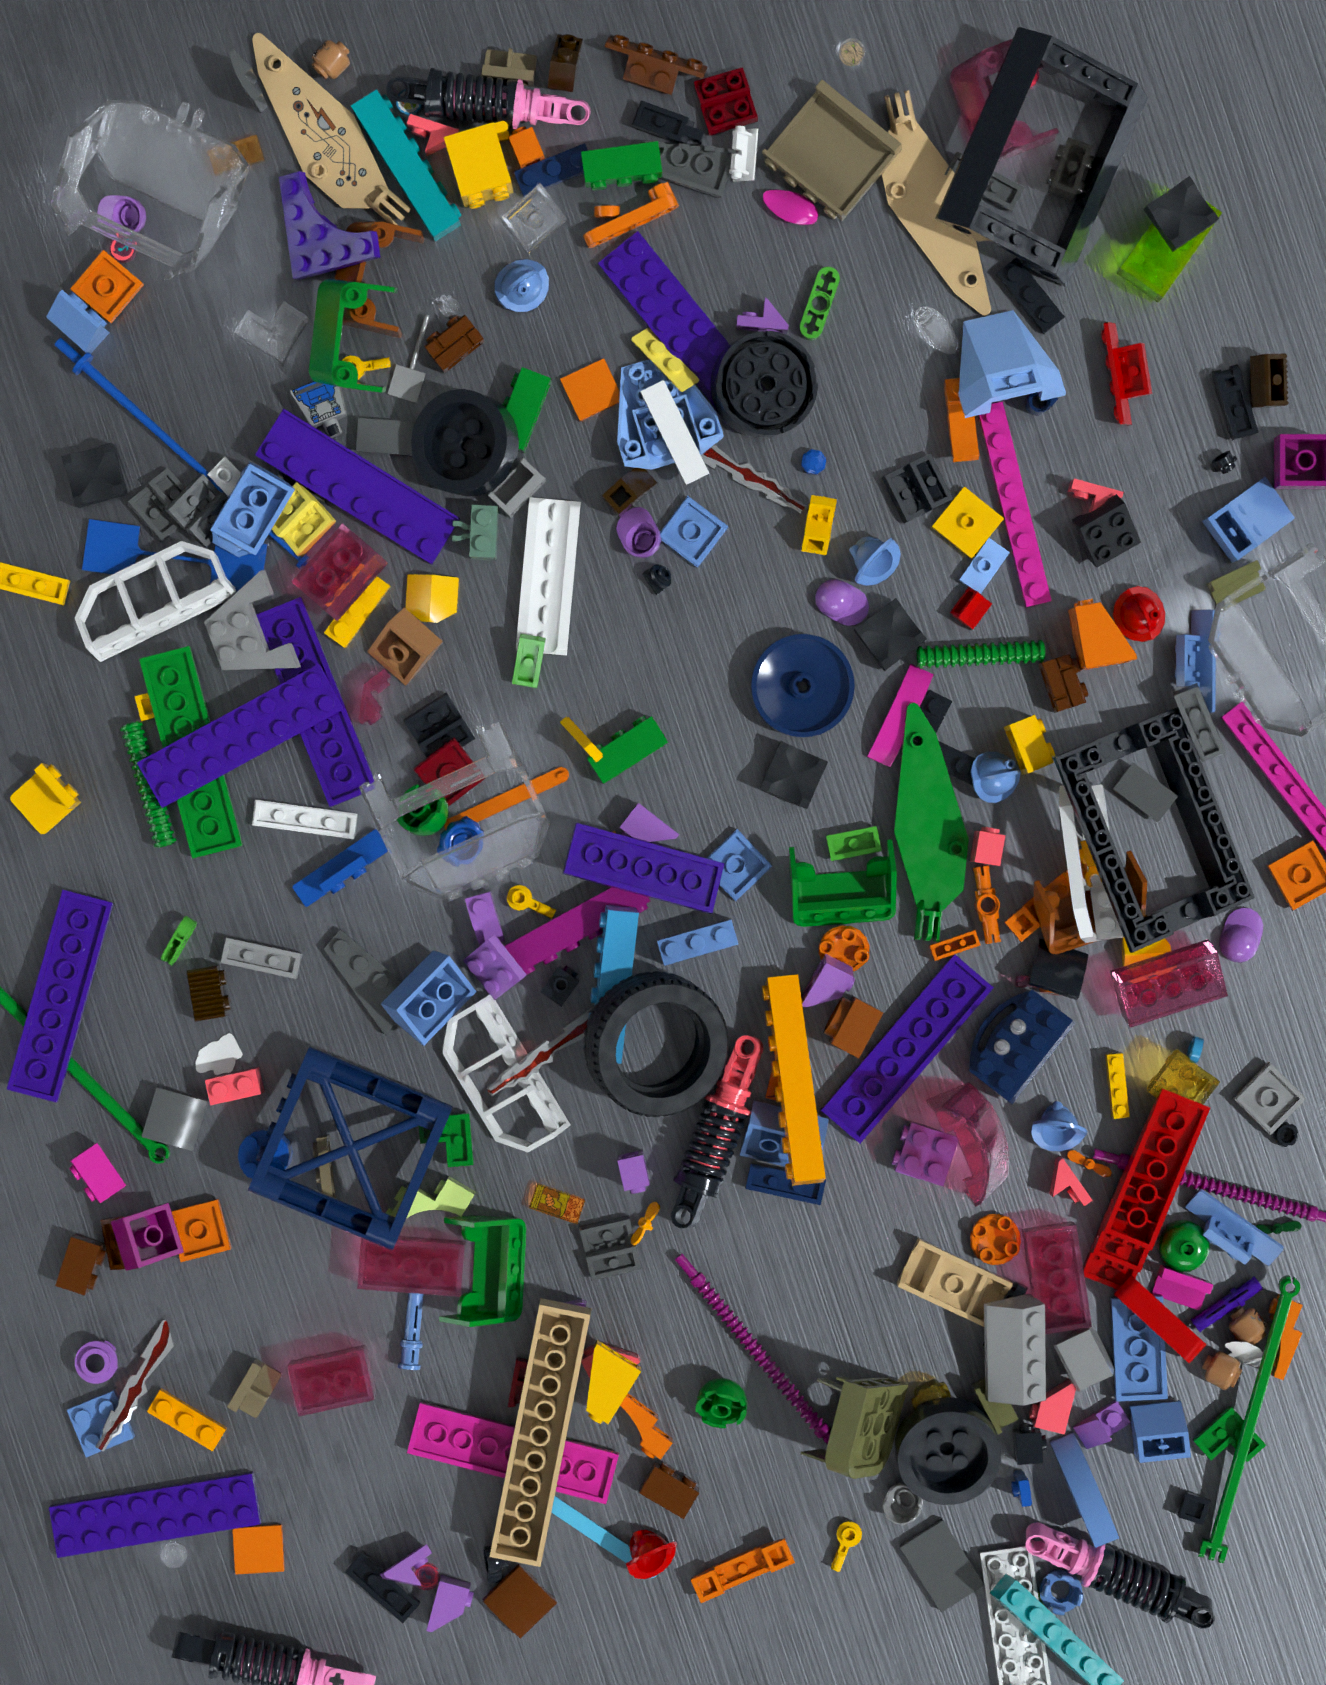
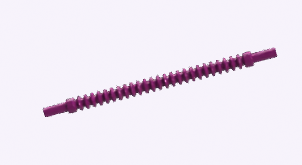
M1096 1148L1093 1152L1094 1159L1115 1164L1117 1168L1123 1170L1130 1158L1128 1154L1121 1153L1117 1155ZM1184 1171L1179 1184L1183 1185L1185 1183L1186 1187L1192 1185L1193 1189H1197V1187L1203 1190L1207 1189L1208 1193L1214 1191L1215 1195L1221 1193L1222 1197L1228 1195L1229 1199L1235 1197L1236 1201L1242 1199L1243 1203L1249 1201L1250 1205L1254 1203L1258 1207L1263 1205L1265 1209L1270 1207L1272 1211L1278 1209L1279 1213L1285 1211L1286 1215L1292 1213L1293 1217L1298 1214L1299 1218L1305 1217L1306 1220L1311 1222L1315 1220L1326 1222V1212L1318 1210L1317 1206L1309 1205L1306 1207L1305 1203L1299 1205L1298 1201L1292 1203L1291 1199L1285 1201L1284 1197L1278 1199V1196L1271 1197L1269 1193L1265 1196L1262 1191L1258 1194L1255 1189L1250 1192L1248 1187L1243 1190L1242 1186L1236 1188L1235 1184L1229 1186L1228 1182L1222 1184L1221 1180L1215 1182L1214 1178L1207 1180V1176L1200 1178L1199 1174L1193 1176L1192 1172L1186 1174V1171Z
M683 1253L677 1256L675 1261L691 1279V1285L694 1288L698 1287V1293H703L702 1298H707V1304H712V1310H717L716 1315H721V1321H726V1327H731L730 1332H735V1338H740V1344H745L744 1349H749V1355H754V1361H759L758 1366H763V1372H768V1378H773L772 1383H777V1389L783 1390L781 1394H786V1400L792 1401L791 1406L797 1407L795 1411H800V1417L806 1418L805 1423L811 1424L809 1428L815 1429L814 1434L817 1438H822L828 1445L831 1434L829 1432L831 1430L826 1423H822L823 1419L821 1417L817 1418L818 1413L812 1411L813 1407L808 1406L809 1402L807 1400L803 1401L804 1396L798 1395L799 1390H794L795 1385L793 1383L789 1384V1378H784L785 1373H780L781 1368L775 1367V1361H770L771 1356H766L767 1351L761 1350L762 1345L756 1344L757 1339H752L751 1336L753 1334L747 1333L748 1328L742 1327L743 1322H738L737 1319L739 1317L733 1316L734 1311L728 1310L729 1305H724L723 1302L725 1300L719 1299L720 1294L714 1293L715 1288H710L709 1285L711 1283L705 1281L706 1277L702 1272L698 1273Z

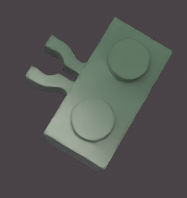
M472 505L470 525H466L461 521H453V527L470 530V533H463L461 536L452 535V541L454 542L470 539V559L497 560L498 506Z

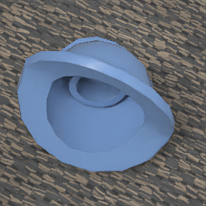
M528 259L516 260L506 265L498 273L495 280V296L498 302L504 308L514 312H528L537 308L544 301L549 290V277L545 268L538 262Z
M871 536L863 537L857 541L856 545L849 549L858 570L855 577L856 583L865 586L876 585L894 573L899 564L901 553L898 544L892 538L882 542L880 539Z
M999 752L982 753L973 761L970 771L974 791L980 799L988 803L1000 802L1014 792L1019 783L1021 771L1015 761L1007 755Z
M1055 1101L1047 1107L1041 1120L1033 1121L1031 1129L1033 1140L1041 1148L1049 1151L1071 1149L1078 1145L1088 1132L1086 1128L1078 1125L1077 1118L1059 1101Z

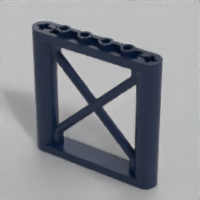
M309 1046L298 1074L292 1073L287 1088L291 1090L287 1099L282 1097L276 1112L280 1113L277 1123L272 1121L266 1133V1136L270 1137L266 1147L261 1145L255 1160L260 1162L248 1191L393 1251L453 1106ZM308 1079L320 1085L344 1146L282 1171L270 1165ZM330 1083L411 1116V1118L353 1141ZM421 1126L431 1132L396 1216L393 1217L382 1212L358 1151L414 1127ZM348 1155L371 1213L290 1179Z

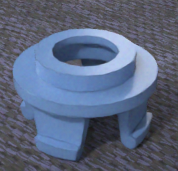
M1067 1570L1051 1571L1041 1581L1039 1588L1041 1600L1052 1613L1064 1615L1065 1612L1081 1605L1083 1601L1081 1583L1075 1575L1068 1573ZM1059 1580L1066 1582L1069 1586L1068 1595L1062 1599H1057L1051 1594L1052 1584Z

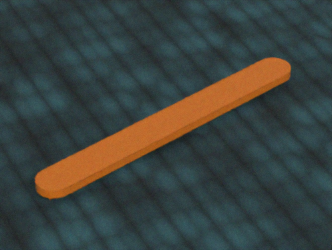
M564 767L554 769L447 819L444 828L446 830L450 822L459 821L464 816H468L475 822L484 820L567 781L569 772Z

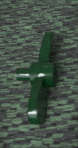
M1293 1220L1282 1224L1278 1222L1272 1225L1258 1224L1255 1227L1265 1234H1280L1282 1231H1299L1302 1225L1299 1221Z

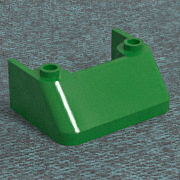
M336 279L324 280L319 285L309 363V374L315 382L343 388L380 393L386 392L385 386L357 383L358 370L356 366L351 362L338 360L344 307L356 309L363 306L367 300L368 289L397 293L398 288Z
M892 839L887 840V856L872 858L866 864V871L815 875L813 865L806 862L796 863L794 847H789L793 921L796 925L809 927L886 921L895 916L897 870Z
M474 1215L444 1218V1223L461 1226L463 1238L466 1241L475 1242L472 1292H466L460 1297L457 1303V1314L439 1316V1322L475 1327L516 1321L520 1317L523 1308L526 1248L525 1222L522 1219L513 1217Z

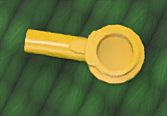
M350 355L342 360L351 362L356 366L358 380L365 374V371L391 367L389 357L362 361L359 357Z
M514 886L507 894V902L514 910L520 911L530 908L551 919L556 912V909L533 899L531 891L526 886Z
M845 1521L837 1528L836 1535L840 1544L831 1565V1569L840 1572L849 1547L857 1545L862 1538L861 1528L853 1521Z

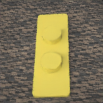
M646 328L632 337L631 341L681 392L699 382V378L679 358L673 356L650 328Z

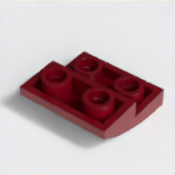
M743 67L694 81L709 136L734 129L735 126H744L758 122V116Z

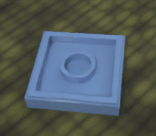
M687 496L660 531L661 541L698 568L729 526Z
M738 829L707 857V859L725 863L719 885L735 901L772 867L766 858Z

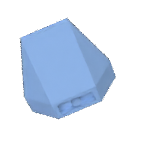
M1014 310L963 322L958 396L965 418L990 413L992 402L1038 392L1040 401L1066 395L1059 370Z
M650 359L621 367L617 443L625 467L653 470L675 463L640 391L662 380L665 381L700 455L721 440L724 435L716 411L696 385L681 392Z

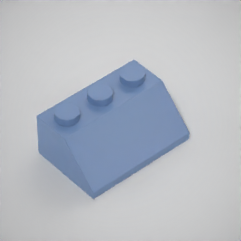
M433 950L381 1005L395 1023L424 1046L476 993V990L449 955Z
M753 1101L739 1156L784 1167L785 1164L789 1163L788 1153L784 1154L782 1149V1138H785V1130L780 1128L778 1113L782 1112L781 1107ZM817 1116L821 1147L823 1149L829 1119Z

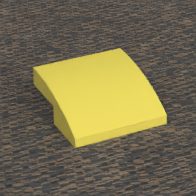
M296 482L293 485L295 491L272 530L278 537H282L297 556L303 557L335 524L336 520L306 488Z

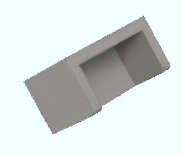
M523 457L519 461L520 464L493 492L490 491L487 494L510 518L546 482L545 478Z

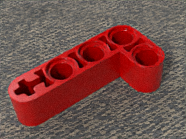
M1132 1275L1114 1293L1118 1299L1189 1364L1207 1345Z

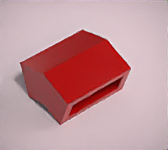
M968 587L950 613L970 630H973L992 603L978 591Z

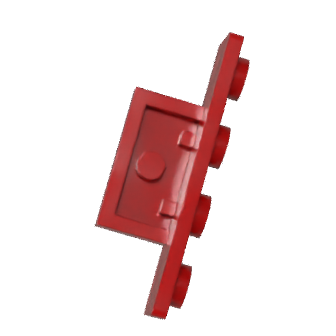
M1105 322L1103 323L1104 330H1102L1101 334L1103 343L1107 345L1108 350L1106 365L1108 370H1111L1112 375L1110 390L1116 400L1114 415L1120 425L1128 426L1132 425L1128 399L1152 394L1145 344L1137 343L1120 347L1116 323Z

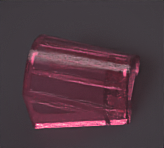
M968 1082L926 1100V1103L935 1112L944 1133L954 1130L972 1176L962 1179L966 1187L963 1192L976 1207L981 1205L1008 1177L1009 1150L1005 1131L996 1111L985 1096Z

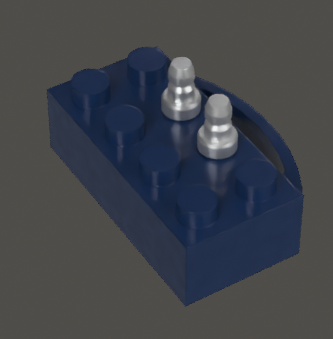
M1033 989L1018 994L999 1005L981 1025L972 1045L969 1071L1010 1104H1013L1073 1028L1075 1022ZM1015 1004L1017 1006L1016 1010L1007 1015L996 1026L987 1041L984 1051H979L980 1040L992 1020L1005 1008Z

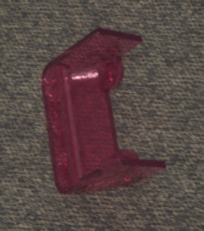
M1013 39L982 50L956 66L951 72L950 84L970 137L992 88L989 76L999 72L1004 60L1003 56L1006 55ZM1015 121L998 162L1054 142L1059 133L1058 129L1054 128L1032 136L1031 130L1025 122Z

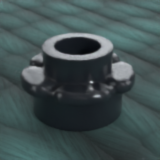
M1230 451L1217 456L1212 461L1215 466V472L1226 474L1233 470L1236 466L1234 462L1237 460V457H1233Z
M1283 1122L1273 1132V1138L1281 1147L1292 1146L1298 1139V1130L1295 1125ZM1284 1132L1288 1133L1286 1137L1283 1136Z

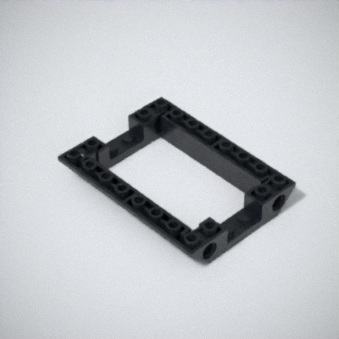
M1018 27L935 219L978 242H991L1023 259L1022 265L1064 287L1067 286L1148 97L1137 82L1051 35ZM1038 69L1049 75L1060 73L1095 92L1096 94L1093 99L1106 106L1111 105L1118 109L1114 110L1057 245L980 205Z
M1178 707L1053 758L1130 953L1173 935L1175 931L1201 919L1216 916L1255 898L1193 740ZM1153 745L1169 788L1178 796L1175 803L1209 887L1143 916L1086 772L1107 765L1109 762Z

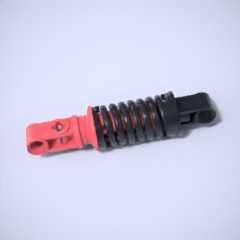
M744 1035L737 1039L731 1057L726 1064L723 1078L716 1083L718 1088L715 1094H707L704 1097L705 1100L702 1106L704 1111L698 1116L699 1120L704 1121V1124L700 1122L695 1124V1128L700 1130L701 1133L694 1131L691 1135L692 1138L698 1141H689L688 1146L694 1149V1151L686 1150L684 1154L691 1159H683L681 1161L683 1167L681 1170H678L677 1175L673 1179L674 1182L682 1186L671 1213L672 1223L678 1228L695 1227L700 1220L708 1196L715 1198L720 1196L719 1186L724 1182L722 1177L727 1174L725 1167L730 1165L729 1158L734 1155L732 1149L737 1147L736 1140L741 1136L737 1129L744 1128L745 1124L742 1121L751 1113L744 1105L747 1100L746 1098L751 1095L748 1089L755 1077L757 1065L763 1053V1043L757 1037ZM751 1040L754 1044V1050L748 1055L744 1050L746 1042ZM685 1209L690 1213V1220L686 1224L681 1220V1213Z

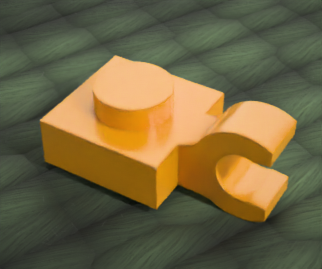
M1086 840L1080 842L1082 849H1079L1082 864L1087 863L1089 867L1085 880L1086 884L1092 887L1091 878L1094 875H1099Z

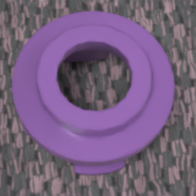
M107 1340L105 1342L91 1341L84 1344L78 1350L75 1357V1368L78 1375L83 1380L93 1384L109 1380L118 1368L116 1347ZM91 1354H99L103 1357L105 1364L100 1372H91L87 1368L86 1360Z

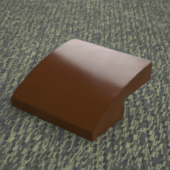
M520 1564L510 1571L482 1599L487 1607L520 1639L557 1604L555 1597L537 1582V1579Z

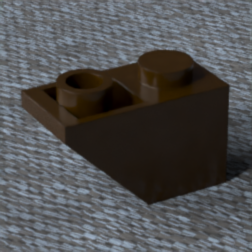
M570 34L557 35L550 61L548 88L573 92L583 38H577Z
M634 468L602 495V499L620 518L658 483L646 469Z

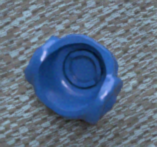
M464 816L459 821L450 822L447 829L440 834V844L437 847V853L445 862L454 867H458L460 864H470L483 850V837L485 833L477 822L468 816Z

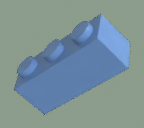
M728 919L659 939L657 943L665 966L738 945V940L732 920Z

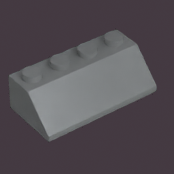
M1030 1294L985 1303V1400L1022 1406L1045 1401V1304Z

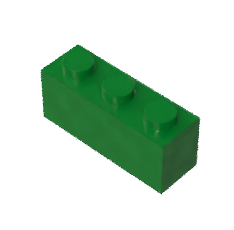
M658 141L581 152L586 188L591 187V190H603L607 188L606 185L617 184V187H626L632 185V181L640 180L643 183H654L658 181V178L662 177Z
M523 367L520 373L515 372L510 385L514 388L511 397L506 396L503 402V406L509 411L515 421L519 437L518 451L521 453L526 451L552 382L550 377Z
M645 715L632 723L634 728L626 733L623 729L610 737L612 742L606 746H603L602 743L598 744L596 747L603 754V757L597 763L591 756L587 757L603 784L668 743V740L652 716L648 719Z

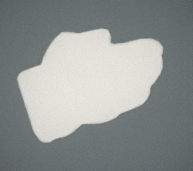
M228 1033L222 1036L219 1041L211 1042L200 1049L195 1063L197 1072L204 1073L214 1070L215 1075L231 1073L235 1066V1061L243 1055L234 1036Z
M1233 1341L1225 1344L1226 1348L1232 1352L1228 1355L1237 1359L1240 1364H1250L1254 1367L1260 1366L1263 1356L1260 1348L1248 1342Z

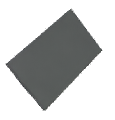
M358 418L356 451L412 455L411 438L415 422Z
M1133 762L1113 788V790L1157 823L1178 797Z

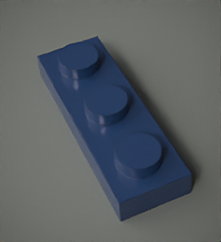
M583 143L515 171L514 175L523 198L584 174L581 152L588 151L586 144Z
M750 1163L745 1189L821 1205L826 1179L821 1183L792 1186L791 1179L786 1178L785 1170Z

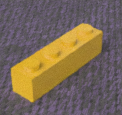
M1123 1053L1105 1054L1111 1118L1130 1117Z

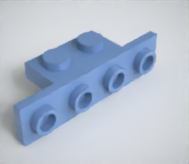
M1212 609L1192 610L1191 635H1176V687H1187L1198 683L1209 712L1214 713L1216 700V611Z
M1199 1189L1185 1205L1187 1210L1206 1222L1203 1236L1211 1244L1225 1250L1234 1260H1239L1246 1264L1253 1255L1269 1266L1283 1251V1245L1203 1189Z

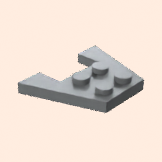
M265 570L258 572L204 622L222 670L301 667L292 643L269 650L252 605L256 601L273 595V590Z

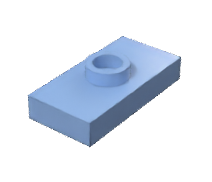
M988 538L959 581L981 594L1010 552Z

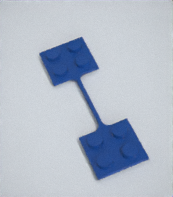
M89 519L82 570L113 575L135 564L137 557L140 555L152 556L157 552L143 551L139 548L140 526ZM215 544L214 552L219 558L226 578L235 587L236 592L258 572L264 570L268 544H262L256 556L248 554L237 557ZM178 555L171 558L208 564L211 567L210 583L219 579L211 559L206 560Z

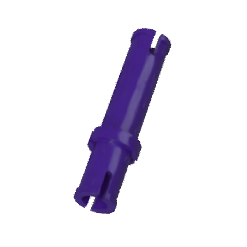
M1253 1276L1235 1289L1233 1287L1230 1289L1229 1294L1190 1320L1201 1333L1202 1330L1221 1319L1239 1305L1243 1307L1245 1301L1264 1289L1255 1276ZM1246 1290L1248 1291V1292H1246L1245 1294H1243L1242 1296H1240L1239 1298H1237L1236 1300H1234L1233 1302L1228 1303V1302H1230L1232 1299H1234V1298H1236L1237 1296H1239V1295H1240L1241 1293H1243L1244 1291H1246ZM1225 1305V1307H1224L1223 1309H1221L1220 1311H1218L1217 1313H1215L1214 1315H1212V1316L1209 1317L1208 1319L1206 1318V1317H1208L1210 1314H1212L1213 1312H1215L1216 1310H1218L1219 1308H1221L1222 1306Z

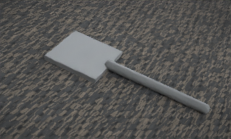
M429 315L424 316L409 368L396 364L387 394L414 403L418 402L426 373L416 371L414 367L428 324Z

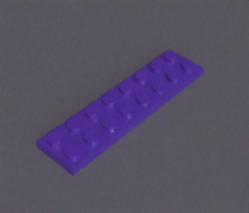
M637 231L602 259L598 265L673 356L679 358L699 378V382L695 384L696 387L716 410L710 389L711 374L719 355L730 344L639 231ZM760 382V385H761V387H762V390H766L765 387H764V386L761 384V382Z
M302 597L256 614L269 650L292 643L301 666L299 668L274 669L280 684L320 664L344 707V710L300 733L329 807L378 789Z
M317 664L137 762L160 806L164 808L344 710V707L321 665Z
M62 890L6 1090L56 1103L59 1102L114 903Z
M952 955L821 1108V1111L861 1144L994 987L958 956Z
M253 1472L55 1504L49 1507L57 1558L261 1524Z

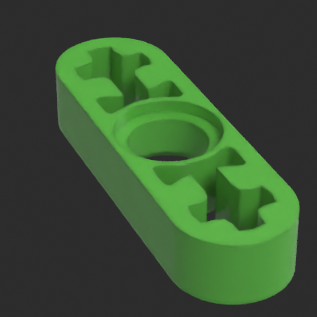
M832 267L822 268L818 272L799 327L801 336L806 340L812 341L819 338L825 325L840 281L838 271ZM827 273L832 274V279L835 280V283H829L826 291L832 292L831 296L823 291H816L817 287L822 290L824 280L821 279V276H826ZM823 297L827 302V307L822 311L814 309L812 306L814 298ZM808 312L815 316H823V320L817 317L815 328L818 329V332L813 331L812 335L808 334L807 328L804 327L805 324L809 325L812 319V315H807Z

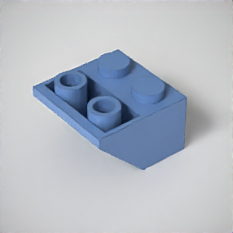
M61 290L46 317L84 352L92 353L110 333L104 328L107 323L92 309L88 312L85 311L88 306L72 291L67 294Z
M1180 1400L1129 1406L1134 1454L1139 1463L1191 1457L1188 1428Z

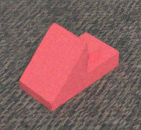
M413 114L409 115L407 121L408 129L412 130L411 134L420 138H426L427 135L430 136L425 149L426 156L446 147L445 136L460 132L459 129Z
M1075 478L1070 482L1068 489L1069 492L1074 493L1073 497L1082 500H1088L1089 497L1092 498L1089 512L1096 510L1116 494L1122 498L1124 493Z
M1061 1156L1055 1159L1050 1195L1054 1197L1069 1186L1070 1189L1067 1190V1193L1076 1204L1080 1201L1083 1206H1086L1093 1200Z

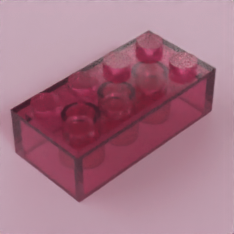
M1209 939L1110 971L1121 1014L1130 1028L1228 996L1218 952Z
M1073 1221L1021 1229L1031 1294L1045 1304V1334L1092 1327L1076 1224Z
M399 1236L392 1251L361 1238L357 1289L461 1297L463 1292L466 1241Z

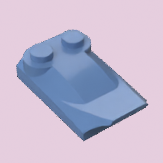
M249 462L242 470L238 482L210 528L213 536L212 543L237 557L248 554L256 556L295 488L266 469Z

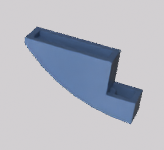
M1072 1432L1050 1441L1078 1513L1084 1521L1095 1548L1119 1539L1111 1516L1074 1433Z

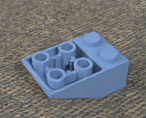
M1264 477L1202 522L1230 562L1233 563L1259 546L1295 519V517L1268 479Z

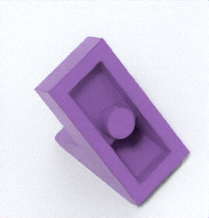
M765 297L763 317H758V313L743 312V315L737 316L736 330L775 331L787 334L789 325Z
M1114 1400L1074 1425L1073 1428L1086 1449L1110 1442L1112 1440L1110 1438L1111 1435L1131 1422L1119 1403Z
M427 1544L422 1545L380 1573L383 1579L421 1586L411 1567L414 1566L415 1569L423 1566L429 1561L427 1556L432 1554Z

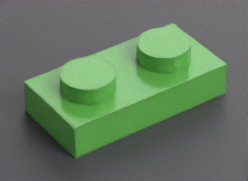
M520 633L512 684L537 688L546 638Z
M877 826L826 836L830 861L882 851Z

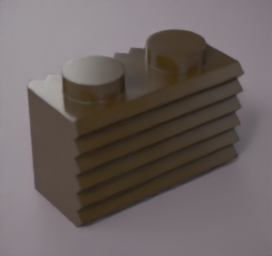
M1286 353L1250 356L1252 408H1272L1289 404L1287 401L1289 398L1287 394L1289 392L1287 391L1288 381L1286 380L1288 378L1286 375L1288 373L1286 370L1288 367L1286 365L1288 362L1286 360Z
M220 965L187 970L194 1020L201 1021L228 1016V1011L232 1007L230 996L225 995L223 985H227L225 969L221 970Z

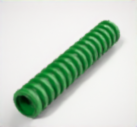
M1031 640L1030 643L1015 641L1014 644H1011L1010 641L1006 642V644L998 642V645L991 642L990 645L982 643L980 646L978 643H975L974 646H971L969 643L966 646L958 644V647L951 644L950 647L942 645L940 648L938 645H935L934 648H931L929 645L926 648L918 646L917 666L919 669H923V666H927V669H930L931 666L939 668L940 665H943V668H947V665L963 667L964 664L970 667L972 664L979 666L980 663H983V666H987L988 663H991V665L996 663L1003 665L1004 662L1010 665L1012 662L1019 664L1020 661L1027 664L1028 661L1035 663L1038 660L1039 663H1043L1045 660V644L1042 640H1038V643H1035L1034 640Z
M136 721L123 725L120 731L124 732L122 738L126 739L124 745L129 749L127 751V754L131 756L129 762L133 763L131 769L135 770L133 776L138 780L135 783L140 787L138 793L142 794V797H140V800L144 801L142 807L147 811L144 814L149 818L147 824L151 825V828H149V831L153 832L151 838L152 840L155 839L156 842L153 845L160 848L174 844L177 840L172 836L174 830L170 829L172 823L168 822L170 816L166 815L167 807L162 808L137 764V762L152 754L148 753L150 747L145 743L148 740L143 736L145 734V730L141 729L143 723Z

